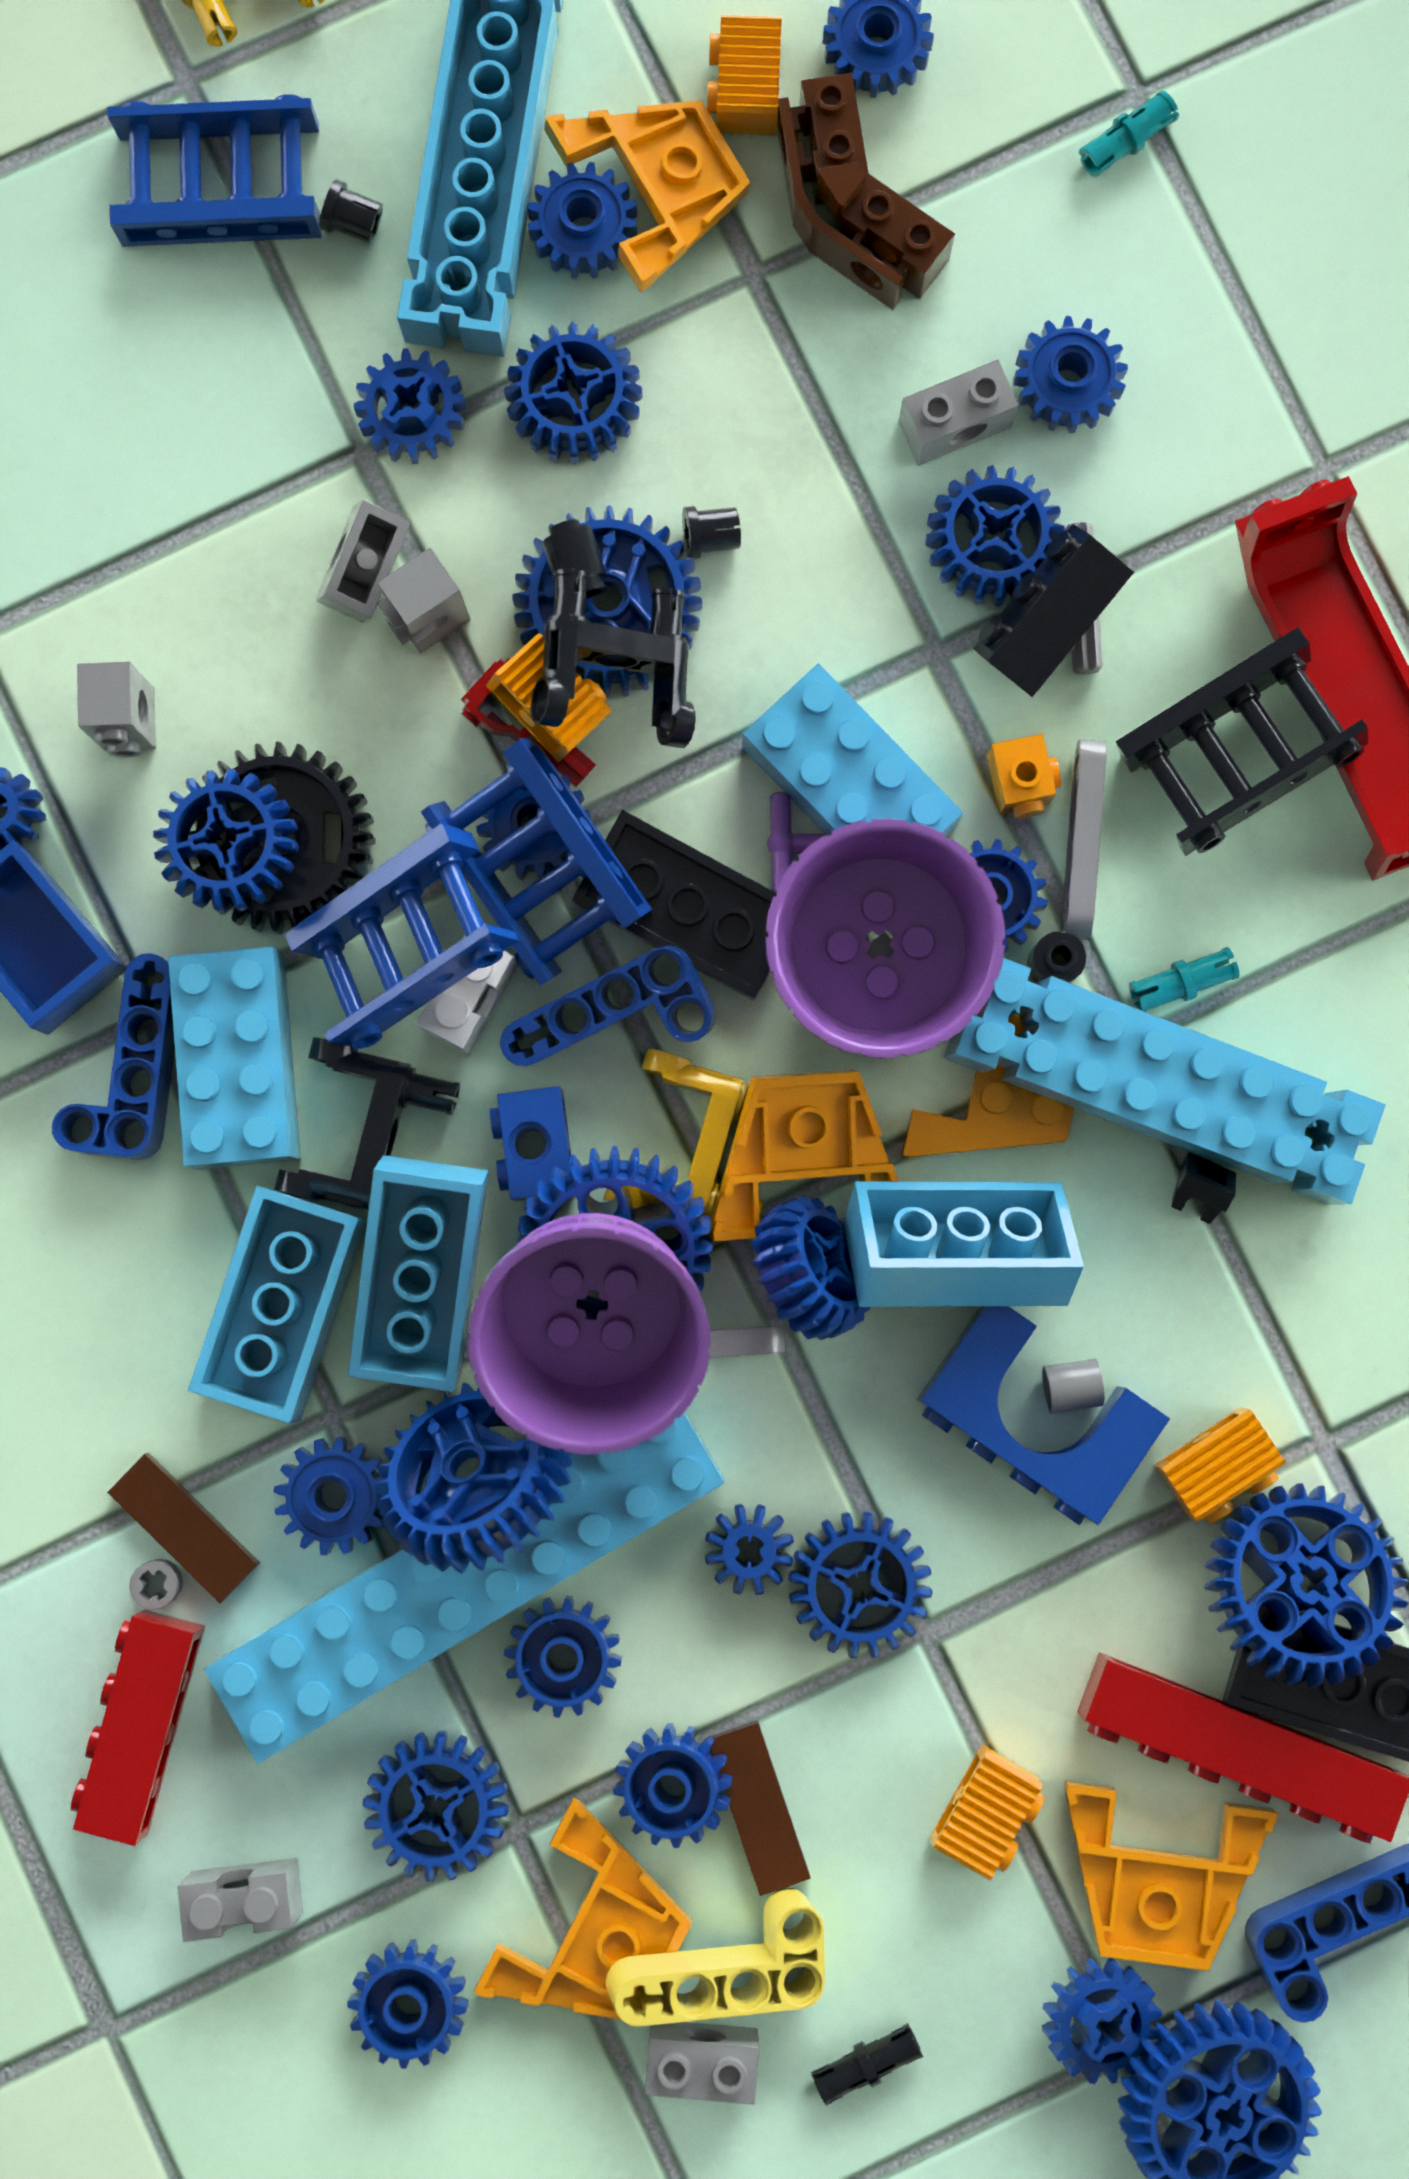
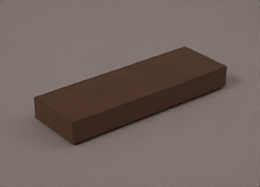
M145 1453L107 1492L219 1603L224 1602L260 1564L150 1453Z
M756 1720L711 1736L714 1739L711 1747L713 1757L719 1754H726L728 1758L725 1765L719 1770V1773L733 1776L731 1787L724 1791L731 1798L729 1805L759 1895L762 1896L811 1879L759 1721Z

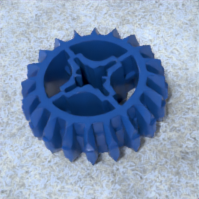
M573 321L569 324L568 334L559 335V330L551 325L548 329L549 340L544 342L541 337L535 334L532 335L530 342L533 352L518 348L516 358L520 366H509L507 370L508 380L513 383L504 388L505 399L512 403L507 407V413L511 421H519L516 431L521 439L532 436L530 445L531 449L536 453L549 445L548 453L550 459L555 462L564 450L568 451L570 462L575 465L579 460V451L588 450L590 459L596 461L599 457L597 446L602 444L607 450L614 452L617 448L614 434L628 438L631 434V426L627 421L637 420L640 416L639 406L635 404V402L643 398L642 387L636 384L640 379L639 369L636 365H628L631 361V355L626 347L615 350L617 343L612 333L598 341V328L593 324L587 329L585 335H579L578 326ZM573 361L589 363L598 368L585 370L579 368ZM556 366V377L551 382L542 385V391L534 393L541 377L548 370ZM566 377L570 379L573 389L576 388L577 393L581 395L579 396L581 410L577 408L575 399L571 398L569 392H566L568 390ZM614 393L612 402L606 411L591 422L589 415L591 409L596 404L605 401L606 395ZM544 415H548L549 419L560 416L568 418L573 422L574 426L554 423L545 418Z
M992 464L987 467L984 480H981L978 473L973 469L966 473L965 485L955 479L952 480L947 489L949 496L938 495L934 504L938 512L930 513L928 516L927 526L934 531L926 535L925 545L931 549H937L930 555V565L934 567L946 565L940 574L939 580L942 584H945L956 578L958 580L955 589L957 597L964 595L967 588L975 590L973 600L976 605L983 602L986 593L992 594L994 605L997 607L1003 605L1007 591L1012 598V592L1018 582L1027 574L1036 571L1047 557L1046 550L1051 541L1059 533L1065 531L1064 525L1054 523L1061 513L1060 506H1044L1051 494L1049 488L1041 489L1034 493L1032 491L1035 482L1033 475L1027 476L1023 483L1015 481L1016 469L1014 466L1008 468L1004 478H998L997 470ZM987 502L1002 503L1011 507L1007 510H996L990 507ZM962 513L968 519L967 527L974 536L969 541L967 549L963 552L960 551L954 535V523ZM1026 521L1029 522L1035 538V551L1029 559L1021 552L1023 545L1016 536L1020 532L1022 524ZM1006 530L1003 540L995 537L984 542L987 531L989 534L995 535ZM991 561L1000 565L1004 571L987 570L978 565Z
M228 769L224 775L223 783H221L213 770H207L205 773L206 786L203 787L193 778L187 779L185 783L191 792L184 798L176 791L170 792L169 798L177 805L175 811L171 812L167 809L158 810V817L169 824L168 828H159L153 831V837L157 841L168 844L154 852L156 860L161 863H169L161 873L163 878L168 882L178 880L175 892L182 898L193 893V904L199 908H204L212 898L213 908L219 913L226 911L230 898L237 910L245 911L248 905L246 895L250 893L258 903H265L267 900L266 894L261 888L266 883L275 890H280L283 887L282 882L274 875L277 869L289 873L294 869V865L282 857L283 853H295L299 850V845L296 841L283 838L293 834L298 829L297 823L293 819H282L290 811V806L285 800L274 801L277 790L271 784H267L259 789V779L252 773H249L240 783L237 771L235 769ZM226 802H239L254 807L261 813L264 823L253 825L250 821L235 822L233 815L227 809ZM207 810L208 820L205 827L201 831L189 835L194 822ZM225 827L236 837L235 842L229 841L233 846L227 850V854L216 845L217 840L223 841L220 835L226 832ZM263 841H266L260 859L248 872H245L244 861L251 850L263 847ZM199 856L202 860L217 859L219 867L225 872L226 880H210L197 875L190 864L189 858Z
M803 1196L783 1202L771 1208L769 1213L763 1215L762 1222L755 1226L757 1238L751 1242L752 1248L758 1255L752 1262L760 1271L761 1278L758 1283L765 1286L768 1293L767 1302H773L777 1307L778 1318L788 1319L789 1326L793 1332L801 1331L807 1339L817 1337L820 1340L828 1337L830 1339L855 1328L856 1324L864 1320V1313L870 1310L871 1307H859L844 1218H837L835 1208L832 1205L825 1207L819 1198L810 1200Z
M864 1511L861 1516V1527L853 1528V1520L850 1513L844 1512L841 1514L844 1530L835 1532L832 1523L825 1519L821 1522L822 1529L828 1536L824 1541L821 1542L811 1532H808L804 1537L808 1545L814 1549L812 1555L800 1550L794 1552V1560L799 1564L805 1565L806 1570L805 1572L798 1570L789 1571L788 1580L795 1584H804V1589L793 1591L789 1594L791 1604L808 1603V1607L800 1610L796 1615V1619L799 1624L808 1623L813 1619L818 1621L809 1632V1636L813 1641L821 1639L828 1631L831 1633L827 1642L829 1652L835 1653L839 1649L842 1639L848 1640L847 1653L849 1658H857L859 1642H867L869 1654L874 1658L879 1656V1647L876 1642L878 1639L885 1637L888 1646L893 1651L899 1648L898 1640L892 1633L898 1627L905 1635L909 1637L914 1636L916 1630L906 1620L909 1614L919 1619L926 1618V1609L914 1603L915 1597L923 1599L932 1597V1589L930 1587L916 1584V1580L927 1578L931 1575V1568L928 1565H912V1562L924 1554V1550L920 1545L912 1546L905 1551L902 1547L909 1541L911 1533L906 1528L898 1531L893 1538L889 1537L893 1527V1520L891 1518L884 1517L880 1522L878 1530L872 1529L873 1517L871 1512ZM856 1541L869 1542L867 1549L863 1550L860 1558L853 1564L843 1565L826 1560V1557L831 1552L844 1544ZM885 1548L897 1558L903 1574L902 1594L891 1590L889 1586L879 1581L878 1571L882 1563L880 1559ZM868 1569V1581L877 1592L883 1595L872 1590L869 1594L865 1595L862 1591V1597H854L852 1600L853 1591L851 1586L843 1577L837 1574L846 1578L855 1574L858 1578V1572H866ZM817 1574L829 1579L831 1583L837 1585L842 1590V1598L839 1604L840 1610L835 1620L823 1610L817 1600ZM876 1604L894 1609L885 1619L876 1624L864 1627L851 1626L853 1619L856 1620L861 1610L868 1605Z
M441 1730L436 1734L434 1747H430L427 1736L424 1732L417 1733L414 1737L415 1752L406 1742L401 1740L394 1747L399 1761L392 1756L383 1755L378 1765L386 1775L372 1773L367 1781V1784L379 1793L366 1795L363 1799V1807L379 1811V1813L369 1816L364 1822L365 1829L367 1830L382 1829L383 1831L372 1842L373 1848L379 1850L388 1844L393 1848L386 1859L388 1866L392 1867L395 1865L400 1857L408 1860L409 1862L404 1870L406 1877L411 1878L418 1865L425 1866L424 1876L427 1882L435 1880L438 1866H443L448 1880L455 1879L458 1875L457 1860L469 1872L475 1870L478 1862L474 1851L481 1856L490 1857L494 1847L487 1837L501 1838L505 1830L501 1823L492 1818L506 1817L509 1812L508 1804L493 1800L506 1794L508 1789L506 1782L489 1783L488 1781L498 1773L500 1769L498 1763H489L484 1768H481L478 1763L486 1752L483 1746H478L472 1755L469 1756L462 1752L467 1745L468 1738L466 1736L460 1735L454 1747L450 1748L447 1747V1732ZM429 1764L444 1765L458 1771L465 1778L460 1777L452 1782H443L438 1780L430 1769L425 1771L422 1766ZM407 1774L412 1782L409 1789L414 1796L415 1806L398 1820L394 1806L395 1789L399 1779ZM475 1791L479 1804L478 1823L475 1829L465 1837L460 1829L462 1821L458 1816L457 1806L464 1802L466 1796ZM429 1795H435V1801L438 1796L444 1800L452 1796L442 1813L443 1816H437V1811L434 1815L428 1811L420 1815L430 1799ZM420 1830H429L434 1832L442 1843L448 1841L449 1845H426L415 1840L411 1835Z

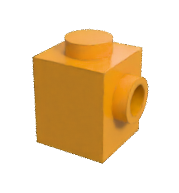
M1043 733L991 745L986 758L999 815L1013 812L1015 819H1024L1044 813V806L1050 805L1057 794L1056 788H1061V773L1056 757L1048 758Z

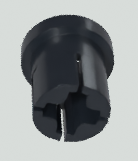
M335 179L328 190L322 207L319 228L328 233L335 229L371 243L380 224L383 204L348 190L346 183Z
M695 506L684 507L682 511V527L687 557L697 559L704 552L739 549L741 546V529L734 528V526L740 525L737 509L732 507L697 511Z

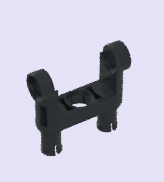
M564 568L556 570L554 572L553 616L548 618L544 626L543 673L537 680L531 697L532 721L535 724L550 727H559L562 724L567 713L569 699H574L576 661L654 675L652 726L656 727L658 742L664 746L685 748L692 739L696 715L694 705L686 701L689 645L686 642V638L682 636L684 592L677 589L674 591V596H672L673 588H657L651 591L650 633L590 622L589 619L585 618L588 573L580 570L578 571V577H575L576 569Z
M313 1037L308 1055L309 1059L326 1063V1067L333 1068V1071L376 1081L350 1181L299 1169L298 1174L279 1169L274 1190L318 1201L321 1198L369 1210L373 1171L383 1155L391 1156L403 1108L411 1104L444 1112L452 1116L457 1103L450 1099L437 1097L436 1094L440 1093L458 1098L460 1083L416 1074V1069L411 1064L359 1052L358 1049H354L352 1046L331 1043L327 1039Z

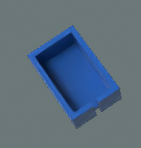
M13 840L0 851V992L30 1028L49 1035L123 974L127 966L33 853Z

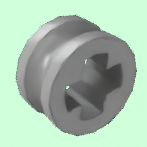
M155 1559L142 1564L134 1571L130 1579L129 1588L132 1598L138 1605L145 1609L155 1610L163 1608L177 1599L182 1590L183 1580L181 1572L175 1564L169 1560ZM148 1571L153 1576L161 1571L167 1577L163 1583V1587L167 1591L165 1597L160 1592L153 1596L146 1592L145 1589L150 1584L149 1580L145 1577Z

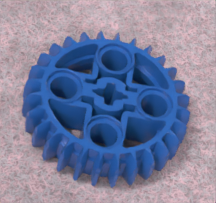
M616 1146L611 1148L609 1160L603 1161L600 1160L596 1149L592 1148L590 1150L589 1164L584 1166L575 1155H572L569 1158V1174H566L554 1165L550 1175L552 1184L539 1180L535 1189L538 1198L528 1197L525 1202L524 1210L527 1215H521L519 1219L518 1230L522 1235H519L516 1242L517 1245L530 1232L552 1221L559 1208L570 1197L575 1196L578 1200L579 1214L601 1213L615 1215L631 1220L647 1228L652 1233L662 1226H671L680 1231V1234L675 1238L660 1239L673 1251L680 1263L686 1268L699 1291H702L704 1287L702 1273L710 1272L711 1258L708 1253H711L713 1250V1241L710 1239L709 1234H707L711 1230V1219L709 1215H701L705 1210L703 1198H690L693 1195L691 1180L675 1186L678 1180V1169L675 1165L664 1174H661L659 1172L660 1158L658 1155H654L646 1166L640 1164L639 1150L637 1148L633 1149L627 1161L620 1160L619 1151ZM628 1186L644 1190L662 1201L633 1208ZM597 1188H606L615 1193L616 1197L608 1202H599L594 1200L589 1193ZM588 1295L585 1299H577L576 1303L577 1307L586 1310V1317L597 1318L598 1310L608 1308V1301Z
M1303 1483L1291 1487L1288 1494L1282 1485L1270 1490L1268 1497L1263 1492L1258 1493L1250 1498L1251 1507L1245 1503L1233 1510L1236 1520L1232 1518L1227 1519L1219 1527L1227 1538L1218 1537L1210 1545L1222 1557H1214L1205 1564V1568L1219 1573V1578L1206 1583L1204 1589L1220 1592L1221 1599L1210 1605L1208 1610L1210 1612L1224 1611L1227 1619L1217 1627L1218 1632L1233 1629L1238 1635L1230 1645V1650L1235 1651L1246 1645L1252 1650L1246 1662L1247 1666L1256 1665L1265 1659L1268 1661L1266 1677L1273 1678L1285 1668L1287 1685L1299 1683L1302 1681L1304 1674L1307 1686L1316 1687L1324 1682V1676L1329 1684L1334 1685L1343 1682L1345 1679L1344 1672L1348 1677L1353 1678L1364 1672L1362 1663L1365 1666H1371L1381 1660L1376 1649L1380 1651L1386 1650L1394 1644V1641L1385 1631L1394 1632L1401 1629L1404 1625L1391 1612L1407 1607L1408 1602L1394 1596V1590L1407 1585L1408 1580L1393 1577L1392 1569L1403 1563L1404 1559L1401 1557L1388 1558L1385 1549L1394 1542V1538L1387 1537L1378 1540L1374 1532L1380 1525L1381 1520L1375 1519L1365 1524L1359 1519L1364 1510V1504H1358L1347 1511L1344 1509L1345 1493H1338L1326 1502L1325 1486H1317L1307 1496ZM1303 1517L1317 1520L1327 1525L1329 1530L1310 1543L1289 1518ZM1261 1530L1271 1533L1277 1540L1278 1551L1276 1555L1267 1552L1262 1547L1259 1538ZM1336 1539L1343 1540L1348 1544L1352 1553L1351 1563L1343 1561L1337 1555L1334 1546ZM1242 1559L1265 1584L1247 1601H1245L1241 1586L1240 1570ZM1363 1570H1365L1369 1585V1607L1347 1585ZM1304 1576L1309 1578L1312 1583L1307 1588L1308 1593H1305L1300 1587L1304 1581ZM1261 1605L1268 1607L1276 1616L1277 1626L1274 1632L1264 1628L1259 1621L1258 1610ZM1336 1614L1343 1616L1351 1625L1352 1634L1350 1640L1342 1638L1337 1633L1334 1626ZM1299 1627H1302L1325 1653L1298 1652L1282 1645V1640L1292 1635Z
M1216 2000L1211 2014H1208L1200 2004L1195 2003L1193 2018L1187 2020L1180 2011L1175 2010L1177 2025L1168 2029L1163 2024L1156 2023L1160 2037L1154 2043L1141 2038V2044L1147 2053L1143 2059L1129 2057V2063L1137 2073L1136 2076L1121 2077V2083L1129 2095L1122 2096L1117 2101L1125 2115L1119 2120L1121 2130L1127 2137L1124 2142L1146 2178L1280 2179L1279 2177L1286 2170L1299 2175L1293 2160L1297 2154L1311 2156L1310 2150L1303 2143L1304 2137L1319 2135L1317 2128L1309 2119L1322 2114L1319 2104L1313 2099L1320 2094L1321 2090L1317 2082L1312 2078L1315 2070L1311 2062L1304 2056L1303 2048L1278 2021L1270 2020L1264 2012L1257 2008L1250 2012L1238 2001L1229 2010L1224 2003ZM1207 2051L1202 2063L1193 2060L1197 2055ZM1250 2052L1249 2056L1244 2061L1239 2063L1241 2057L1244 2054ZM1279 2073L1280 2096L1275 2100L1267 2092ZM1177 2079H1180L1179 2083L1174 2088L1167 2090V2088L1172 2082H1174ZM1160 2113L1165 2114L1172 2120L1164 2132L1162 2142H1160L1157 2134V2117ZM1270 2123L1267 2129L1260 2132L1264 2126ZM1238 2150L1244 2152L1243 2155L1234 2159ZM1197 2151H1200L1196 2157L1189 2160L1192 2154L1196 2153Z

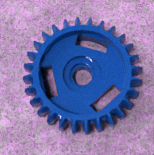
M610 505L606 507L604 519L596 520L592 509L587 507L585 512L586 522L581 523L580 526L589 525L592 527L607 573L606 578L603 579L605 586H612L618 589L622 595V601L612 611H601L594 606L592 598L587 599L585 618L589 619L592 623L650 633L652 599L647 571L661 568L666 574L668 588H673L672 596H674V591L677 589L685 594L682 636L686 638L690 650L693 646V639L684 630H699V617L689 613L698 612L702 609L701 597L690 595L700 591L701 582L699 577H686L695 569L692 557L678 560L684 554V544L682 541L679 540L667 546L670 539V529L664 526L656 534H652V517L647 515L640 526L634 524L633 510L630 507L627 508L622 520H615L614 512ZM571 513L566 515V520L575 519ZM537 537L533 543L539 558L526 554L522 558L523 566L531 574L516 573L515 576L516 585L525 591L513 593L512 595L514 606L525 609L514 614L516 626L518 628L529 627L520 633L523 646L538 633L544 636L545 623L550 616H553L555 583L551 578L552 573L542 545L543 540ZM576 661V673L580 674L582 680L587 678L595 683H599L606 698H609L611 684H619L625 697H628L630 694V681L637 679L643 690L647 691L649 689L648 675L645 673Z
M464 1382L460 1394L453 1396L450 1391H444V1400L434 1405L431 1401L426 1400L428 1410L419 1418L409 1414L412 1425L407 1431L395 1430V1435L400 1442L397 1446L384 1448L385 1454L391 1462L377 1467L378 1473L383 1480L374 1486L377 1495L381 1498L376 1506L384 1517L382 1522L402 1549L411 1556H414L425 1566L432 1563L435 1568L444 1572L451 1565L461 1574L466 1571L470 1561L477 1569L483 1571L488 1557L494 1556L499 1563L503 1564L505 1550L514 1547L518 1552H523L521 1540L529 1533L540 1538V1532L536 1526L542 1519L554 1521V1515L549 1507L553 1503L565 1502L564 1495L558 1487L568 1485L571 1482L565 1468L573 1463L570 1454L564 1452V1449L559 1448V1451L551 1449L528 1438H525L524 1441L517 1439L512 1442L489 1429L494 1426L508 1425L494 1412L495 1408L493 1406L490 1407L481 1394L479 1387L477 1391H474L469 1384ZM470 1458H480L479 1466L473 1474L466 1478H456L457 1470L464 1461ZM429 1471L426 1487L420 1494L423 1481Z

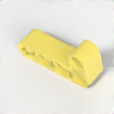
M787 1887L777 1890L768 1898L764 1907V1943L626 1957L613 1964L607 1973L606 1988L608 1995L621 2020L630 2026L639 2027L800 2010L811 2007L821 1997L825 1985L824 1926L822 1918L801 1891ZM798 1912L803 1913V1918L796 1927L783 1929L784 1923L789 1916ZM804 1967L802 1975L796 1981L784 1982L786 1975L793 1968ZM745 1972L752 1973L750 1980L744 1986L739 1988L731 1987L733 1980L739 1974ZM699 1978L697 1986L692 1991L677 1993L679 1986L686 1979ZM637 1986L635 1990V1996H633L634 1987Z

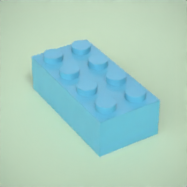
M819 663L742 733V749L784 792L790 795V799L824 834L831 835V831L864 820L868 823L871 822V819L890 818L907 820L908 824L913 822L919 823L947 835L958 825L964 813Z
M273 946L168 956L184 1166L201 1170L301 1160L285 956Z
M388 1155L381 1157L373 1171L348 1377L455 1392L463 1367L489 1170Z
M855 1181L844 1218V1227L859 1307L1068 1306L1084 1266L1062 1182Z
M256 1186L188 1391L289 1424L301 1421L367 1220L269 1188Z

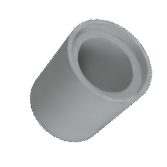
M1097 1359L1043 1366V1386L1050 1413L1104 1406V1385Z

